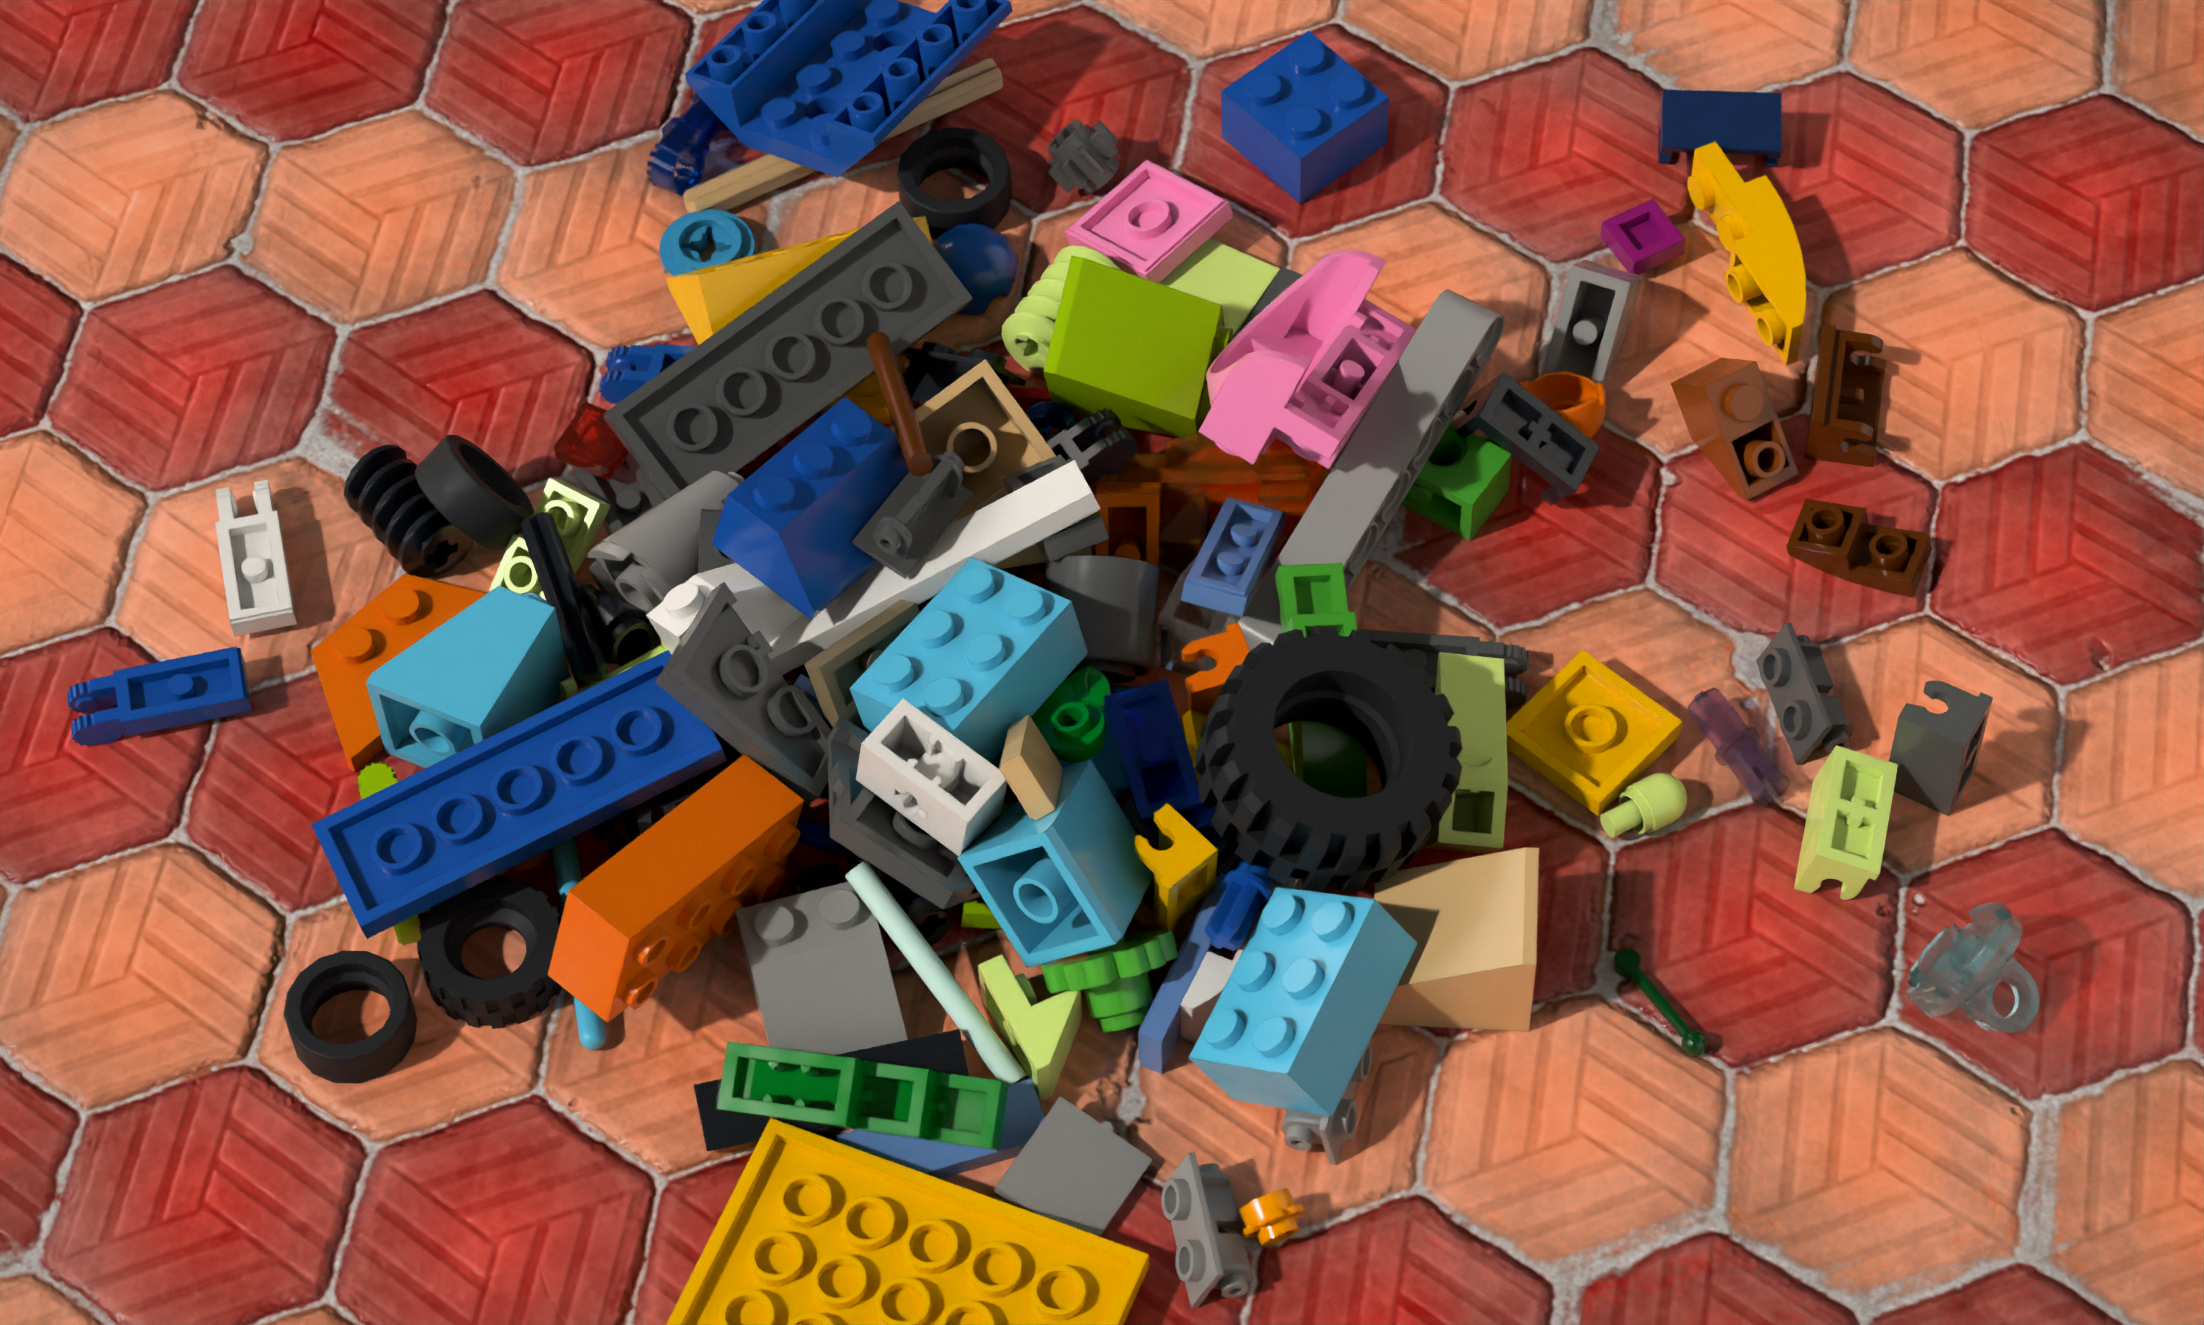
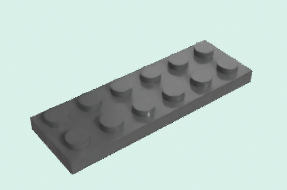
M898 201L605 412L603 418L661 495L667 500L711 471H720L724 474L729 471L739 473L873 375L875 370L866 347V341L871 334L876 332L887 334L897 357L969 305L973 297Z

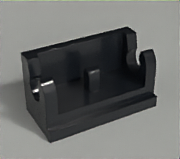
M1502 372L1467 399L1462 411L1468 414V416L1461 420L1453 429L1463 438L1468 437L1478 429L1547 481L1552 486L1544 490L1540 498L1549 505H1553L1565 496H1571L1577 492L1600 446L1505 372Z

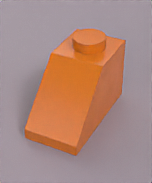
M1098 482L1096 490V501L1100 507L1098 512L1103 518L1109 539L1096 544V556L1131 558L1158 566L1157 619H1159L1161 482Z

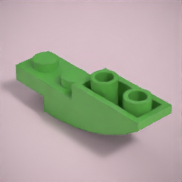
M1342 563L1279 565L1275 574L1282 633L1298 629L1302 630L1304 637H1309L1314 626H1334L1337 628V635L1349 637L1352 629L1357 630L1355 612H1349ZM1316 721L1288 723L1294 773L1300 780L1310 787L1331 796L1341 798L1367 797V750L1359 741L1345 731L1326 723Z

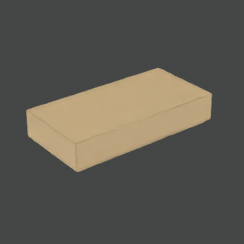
M1028 714L1009 725L999 770L1030 819L1033 818L1037 821L1056 810L1063 767Z

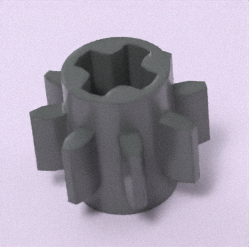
M1075 120L1060 130L1050 142L1047 151L1053 158L1049 161L1052 168L1048 173L1067 193L1075 186L1080 190L1083 188L1087 193H1093L1103 187L1115 175L1120 166V162L1114 157L1119 151L1115 147L1119 140L1100 120L1092 128L1088 124L1084 125L1080 120Z

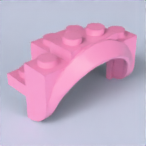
M1358 250L1333 251L1319 259L1310 270L1264 308L1224 348L1209 367L1206 379L1211 409L1198 432L1213 440L1224 452L1241 457L1252 465L1261 454L1264 455L1276 438L1288 444L1300 457L1316 461L1329 469L1354 434L1417 329L1366 299L1386 261L1376 255Z

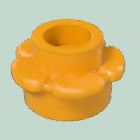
M1288 1188L1263 1195L1239 1210L1246 1227L1241 1231V1234L1247 1239L1258 1237L1262 1247L1279 1243L1300 1230L1296 1220L1304 1213L1305 1207L1303 1204L1296 1205Z

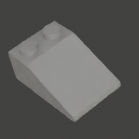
M849 882L735 910L742 951L769 1047L837 1055L908 1040L877 919Z

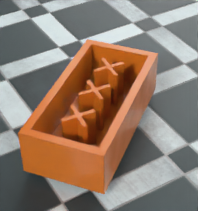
M747 755L741 756L568 891L548 976L606 1023L610 1022L628 1006L632 1009L639 1008L653 994L661 979L672 970L676 973L686 970L697 958L703 945L716 935L720 938L726 937L737 927L735 910L753 906L757 901L762 903L769 902L782 889L788 877V873L784 870L788 854L800 837V830L796 827L804 799Z

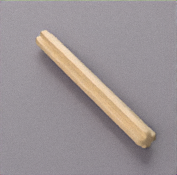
M985 58L949 74L880 143L999 91L1003 87L1002 73L999 67H997L993 59ZM767 154L687 189L683 194L685 207L688 213L700 212L705 209L728 211L812 174L817 170L772 154Z

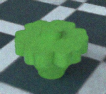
M1169 927L1151 931L1143 929L1125 933L1114 945L1040 965L1047 990L1050 993L1069 990V992L1083 990L1090 1017L1098 1018L1101 1032H1113L1143 1023L1150 1009V1003L1155 999L1148 971L1166 965V961L1178 957L1179 954L1172 930Z

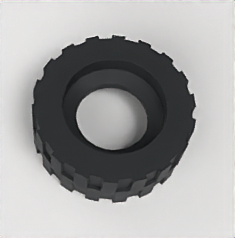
M495 876V879L485 880L431 907V913L428 918H423L419 929L421 940H417V951L425 982L437 1006L442 1005L445 1008L446 1014L457 1021L459 1018L466 1021L468 1026L480 1028V1025L492 1026V1029L505 1028L506 1024L514 1022L520 1024L528 1021L529 1016L537 1011L541 1013L550 1005L549 1001L554 995L558 996L563 987L548 976L561 917L556 906L552 908L549 897L541 890L537 892L532 889L530 883L520 879L519 882L508 880V877ZM491 926H506L514 929L523 937L526 943L525 958L514 972L496 979H483L474 976L464 967L461 961L462 948L466 940L473 933Z

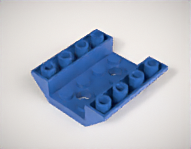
M763 0L685 74L687 84L743 145L838 178L872 151L1013 11L1011 1L949 0L935 13L897 0Z

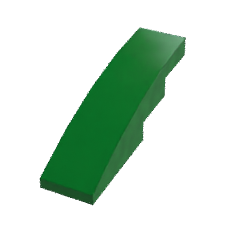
M728 1041L717 1109L999 1151L1009 1083L1001 1080L935 1072L929 1069L869 1062L857 1058Z

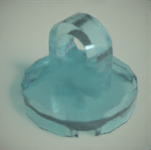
M1989 902L1976 906L1969 910L1970 912L1968 913L1974 921L1967 924L1961 930L1955 924H1952L1949 928H1944L1922 951L1909 973L1910 976L1907 983L1912 988L1907 989V999L1922 1014L1932 1018L1948 1014L1960 1007L1979 1026L1987 1031L2014 1033L2024 1030L2034 1021L2039 1011L2040 994L2032 976L2012 957L2018 948L2023 933L2021 920L2006 905L2001 903ZM2001 981L2010 985L2015 997L2014 1007L2005 1018L1997 1013L1992 1001L1993 992Z

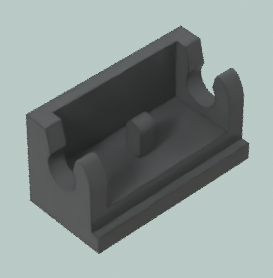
M1927 681L1924 693L1931 699L1943 701L1947 705L1948 710L1941 714H1935L1928 711L1925 707L1906 703L1898 717L1889 762L1898 764L1894 792L1949 816L1976 768L1993 697L1982 692L1977 697L1942 681Z

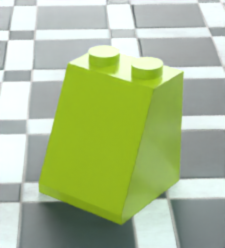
M1071 256L1043 371L1054 413L1085 418L1090 417L1091 413L1097 412L1098 409L1103 410L1106 408V410L1111 409L1113 413L1117 414L1123 427L1199 441L1200 433L1198 431L1211 409L1206 373L1214 360L1233 338V328L1225 327L1222 305L1086 258Z

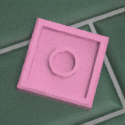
M1146 160L1069 227L1065 234L1070 246H1085L1096 250L1109 258L1121 271L1160 283L1234 216L1229 201Z

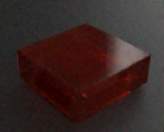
M584 402L554 445L556 459L610 481L629 454V451L604 420L603 416L608 410Z

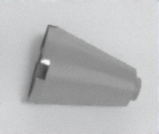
M711 471L597 543L588 552L587 558H596L589 567V570L599 588L643 611L647 615L664 601L665 596L670 590L685 583L693 575L698 574L701 509H721V501L727 498V495L745 479L731 471L726 474L720 471ZM651 625L654 632V637L660 639V636L654 629L653 625Z

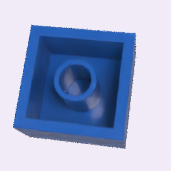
M1308 31L1221 91V137L1295 201L1302 204L1387 144L1389 97L1319 38Z

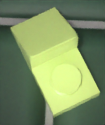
M1001 954L978 965L981 999L1014 1058L1026 1072L1025 1078L1027 1080L1032 1079L1039 1102L1052 1097L1082 1020L1081 990L1073 992L1067 990L1038 1003L1035 992L1027 977L1023 973L1014 976Z

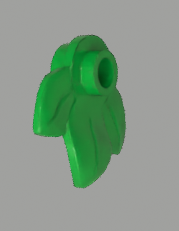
M1093 666L1084 667L1072 674L1068 679L1065 678L1031 716L1049 747L1059 759L1070 763L1082 762L1092 758L1101 750L1107 732V723L1103 710L1111 698V688L1108 679Z

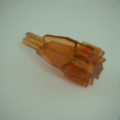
M1198 432L1165 441V453L1135 454V459H1132L1130 464H1125L1124 469L1116 475H1103L1104 482H1161V490H1167L1168 504L1182 507L1186 505L1196 492H1205L1206 497H1209V512L1219 514L1226 498L1232 497L1284 511L1287 516H1303L1316 496L1318 489H1320L1330 473V468L1327 469L1316 461L1300 457L1288 444L1276 438L1264 455L1261 454L1252 465L1241 457L1224 452L1213 440Z

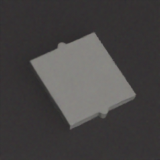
M1060 1096L996 1185L994 1192L1016 1207L1100 1237L1153 1159L1112 1132V1123L1109 1121L1099 1123Z

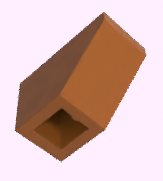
M1719 358L1671 383L1692 440L1742 500H1750L1799 474L1757 361Z

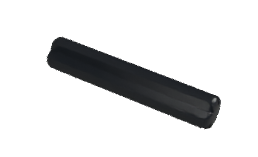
M540 512L536 515L528 516L521 522L522 535L545 599L551 606L556 608L565 654L575 682L579 685H588L601 681L608 674L607 662L554 516L549 512Z

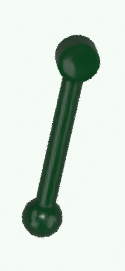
M1630 948L1619 950L1614 956L1615 972L1622 977L1632 978L1680 1035L1684 1052L1691 1056L1702 1055L1708 1047L1706 1035L1699 1030H1692L1641 970V959L1638 952Z

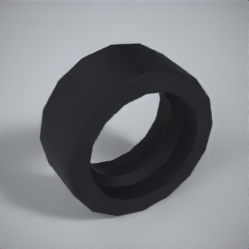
M958 127L930 131L913 141L900 158L897 172L900 203L912 218L926 216L930 236L933 239H937L945 231L961 224L977 223L994 229L1009 211L1012 196L1010 166L1005 150L988 135L974 129ZM950 168L971 169L984 175L990 181L982 192L972 198L959 201L938 200L925 194L920 189V185L927 177L940 170Z
M447 435L416 467V480L429 501L458 530L492 551L503 550L509 544L512 535L518 534L522 530L521 522L523 519L534 515V508L528 496L509 473L485 451L458 435Z
M340 951L317 959L298 974L287 992L284 1018L298 1059L314 1075L333 1083L359 1084L385 1075L403 1061L415 1041L418 1019L404 975L388 959L368 951ZM350 990H370L383 995L387 999L390 1015L383 1027L368 1039L352 1044H331L319 1039L314 1034L312 1028L313 1017L320 1006L335 995Z

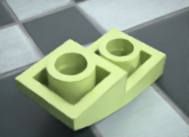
M549 478L534 515L540 512H549L554 516L575 574L592 546L611 505L561 479ZM513 534L489 591L500 586L519 594L525 592L533 593L546 600L522 534Z

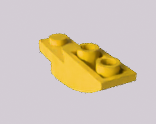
M1716 141L1694 150L1692 173L1687 180V186L1694 205L1699 210H1706L1717 227V233L1722 245L1728 252H1731L1729 268L1725 271L1727 289L1737 303L1743 302L1755 320L1756 330L1763 343L1768 347L1773 346L1786 366L1797 362L1806 306V274L1801 247L1790 216L1767 175L1745 183Z

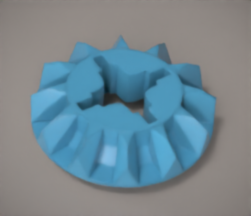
M705 209L700 212L694 211L683 215L670 224L660 240L659 254L664 273H670L674 276L755 255V242L749 226L736 215L722 210ZM709 239H713L716 252L712 254L711 260L702 262L699 254H702L705 246H708Z

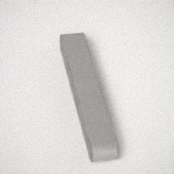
M1449 289L1444 290L1437 297L1255 593L1244 616L1240 618L1238 623L1250 651L1262 642L1273 645L1278 634L1282 633L1275 574L1279 565L1342 563L1346 593L1348 592L1494 352L1505 324L1503 315Z

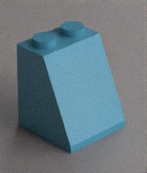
M498 586L373 671L366 681V686L385 752L427 768L554 706L561 695L559 684L570 678L556 608L536 594L528 592L519 594Z
M1090 759L1063 768L1055 811L1035 821L1033 818L1030 819L1018 800L957 858L1027 968L1116 944L1123 937L1153 879V872L1139 860L1135 853L1134 838L1138 833L1130 824L1110 792L1107 783L1100 776Z

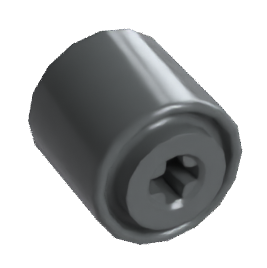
M1094 555L1065 556L1045 563L1044 589L1072 601L1088 654L1066 679L1087 666H1093L1102 672L1109 683L1131 682L1135 680V677L1145 676L1154 671L1159 587L1158 566L1131 558Z

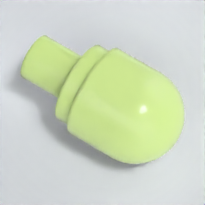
M1652 774L1628 786L1625 792L1619 795V806L1601 814L1600 821L1607 835L1612 838L1630 829L1637 834L1653 833L1681 817L1687 806L1686 789L1680 780L1670 774Z

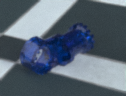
M696 93L692 94L691 104L678 118L673 117L662 128L663 138L660 140V143H656L654 146L658 150L656 152L651 151L650 156L654 157L653 162H647V166L652 167L651 170H647V175L652 176V178L648 179L653 183L652 185L683 196L687 189L700 184L705 172V158L710 152L709 145L722 131L729 130ZM677 162L681 164L680 168L676 167Z

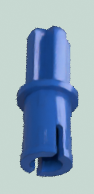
M1240 859L1236 869L1226 873L1221 882L1223 894L1205 928L1206 934L1211 938L1210 944L1217 949L1225 947L1234 951L1241 947L1258 911L1264 910L1272 895L1270 887L1274 879L1267 876L1270 868L1256 859L1251 865Z

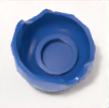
M970 223L968 225L961 224L942 233L934 241V248L973 297L970 304L960 310L958 314L975 316L984 314L992 300L1000 294H1003L1005 297L1010 295L1012 284L1015 282L1019 259L1006 236L990 226Z

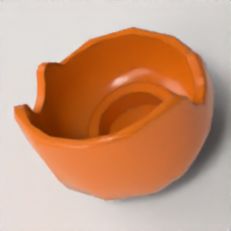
M1569 371L1543 374L1530 383L1525 381L1519 382L1521 386L1589 439L1596 434L1604 421L1607 402L1605 389L1600 382L1595 383L1588 377Z

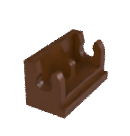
M1823 324L1805 458L1873 467L1886 360L1870 355L1860 356L1854 352L1863 350L1870 353H1881L1883 340L1875 335L1836 330L1835 325Z

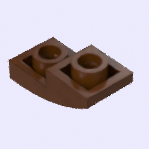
M1805 499L1786 546L1789 555L1825 573L1862 586L1914 597L1932 551L1929 533L1872 525L1868 523L1866 508Z

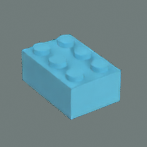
M971 557L850 687V691L865 731L868 734H871L904 698L972 750L991 762L1005 745L1009 725L1028 714L1032 716L1083 660L1088 651L1072 601Z
M1275 887L1211 1015L1206 1021L1189 1059L1233 1100L1332 1117L1418 943L1375 899Z

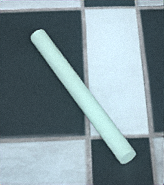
M864 861L845 875V878L996 1079L1008 1082L1009 1085L1022 1080L1027 1075L868 862Z

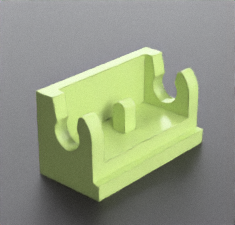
M1837 745L1834 747L1813 779L1794 889L1811 894L1821 887L1823 880L1836 879L1842 882L1840 899L1848 900L1859 894L1868 879H1877L1881 870L1898 764Z

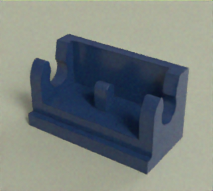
M1662 89L1658 113V163H1670L1673 152L1694 153L1695 149L1716 141L1721 150L1726 154L1764 155L1765 166L1777 167V161L1780 159L1782 151V93Z

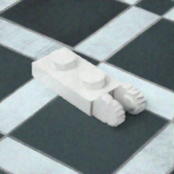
M269 480L254 482L253 497L258 514L237 518L238 506L235 495L232 494L230 487L216 489L220 521L215 522L229 620L234 637L297 624L282 526L277 510L275 511Z

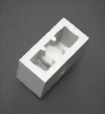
M904 698L861 744L856 780L957 856H960L972 845L1002 811L1007 781L1001 771Z

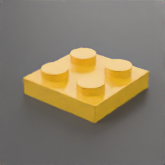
M1582 649L1506 722L1507 750L1595 815L1599 816L1681 735L1682 720Z

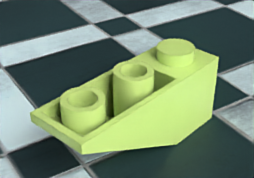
M1440 652L1438 653L1435 696L1443 693L1454 711V715L1447 725L1456 726L1460 730L1463 749L1457 759L1462 765L1459 785L1451 796V804L1423 847L1490 853L1503 849L1508 790L1504 659Z

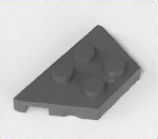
M840 716L827 738L830 838L943 910L980 897V893L957 859L959 856L856 780L861 744L870 734ZM997 816L994 819V821L986 828V830L991 825H993L1000 817Z

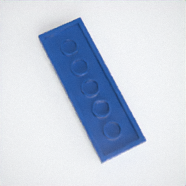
M667 650L311 824L366 938L368 939L726 762L723 749L713 730L655 683L671 657L670 651Z

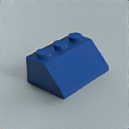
M843 397L727 495L712 545L809 619L813 620L878 562L853 545L852 542L909 473L895 433L847 397Z

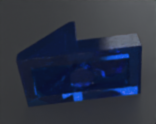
M1168 679L1104 696V705L1122 762L1123 778L1140 823L1154 820V813L1167 803L1178 813L1203 806L1197 788L1199 784Z

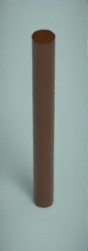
M882 332L873 333L868 337L866 347L907 468L915 476L926 475L931 471L933 461L892 343L887 334Z

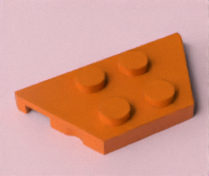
M404 573L311 650L348 767L352 771L357 772L384 749L366 686V681L371 673L487 593Z

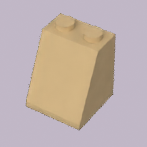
M1525 847L1399 870L1394 876L1381 883H1375L1374 899L1418 943L1378 1024L1529 1032L1537 958L1539 848Z

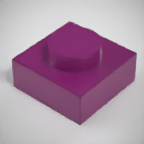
M1654 199L1602 222V240L1629 273L1640 275L1684 255L1685 238Z

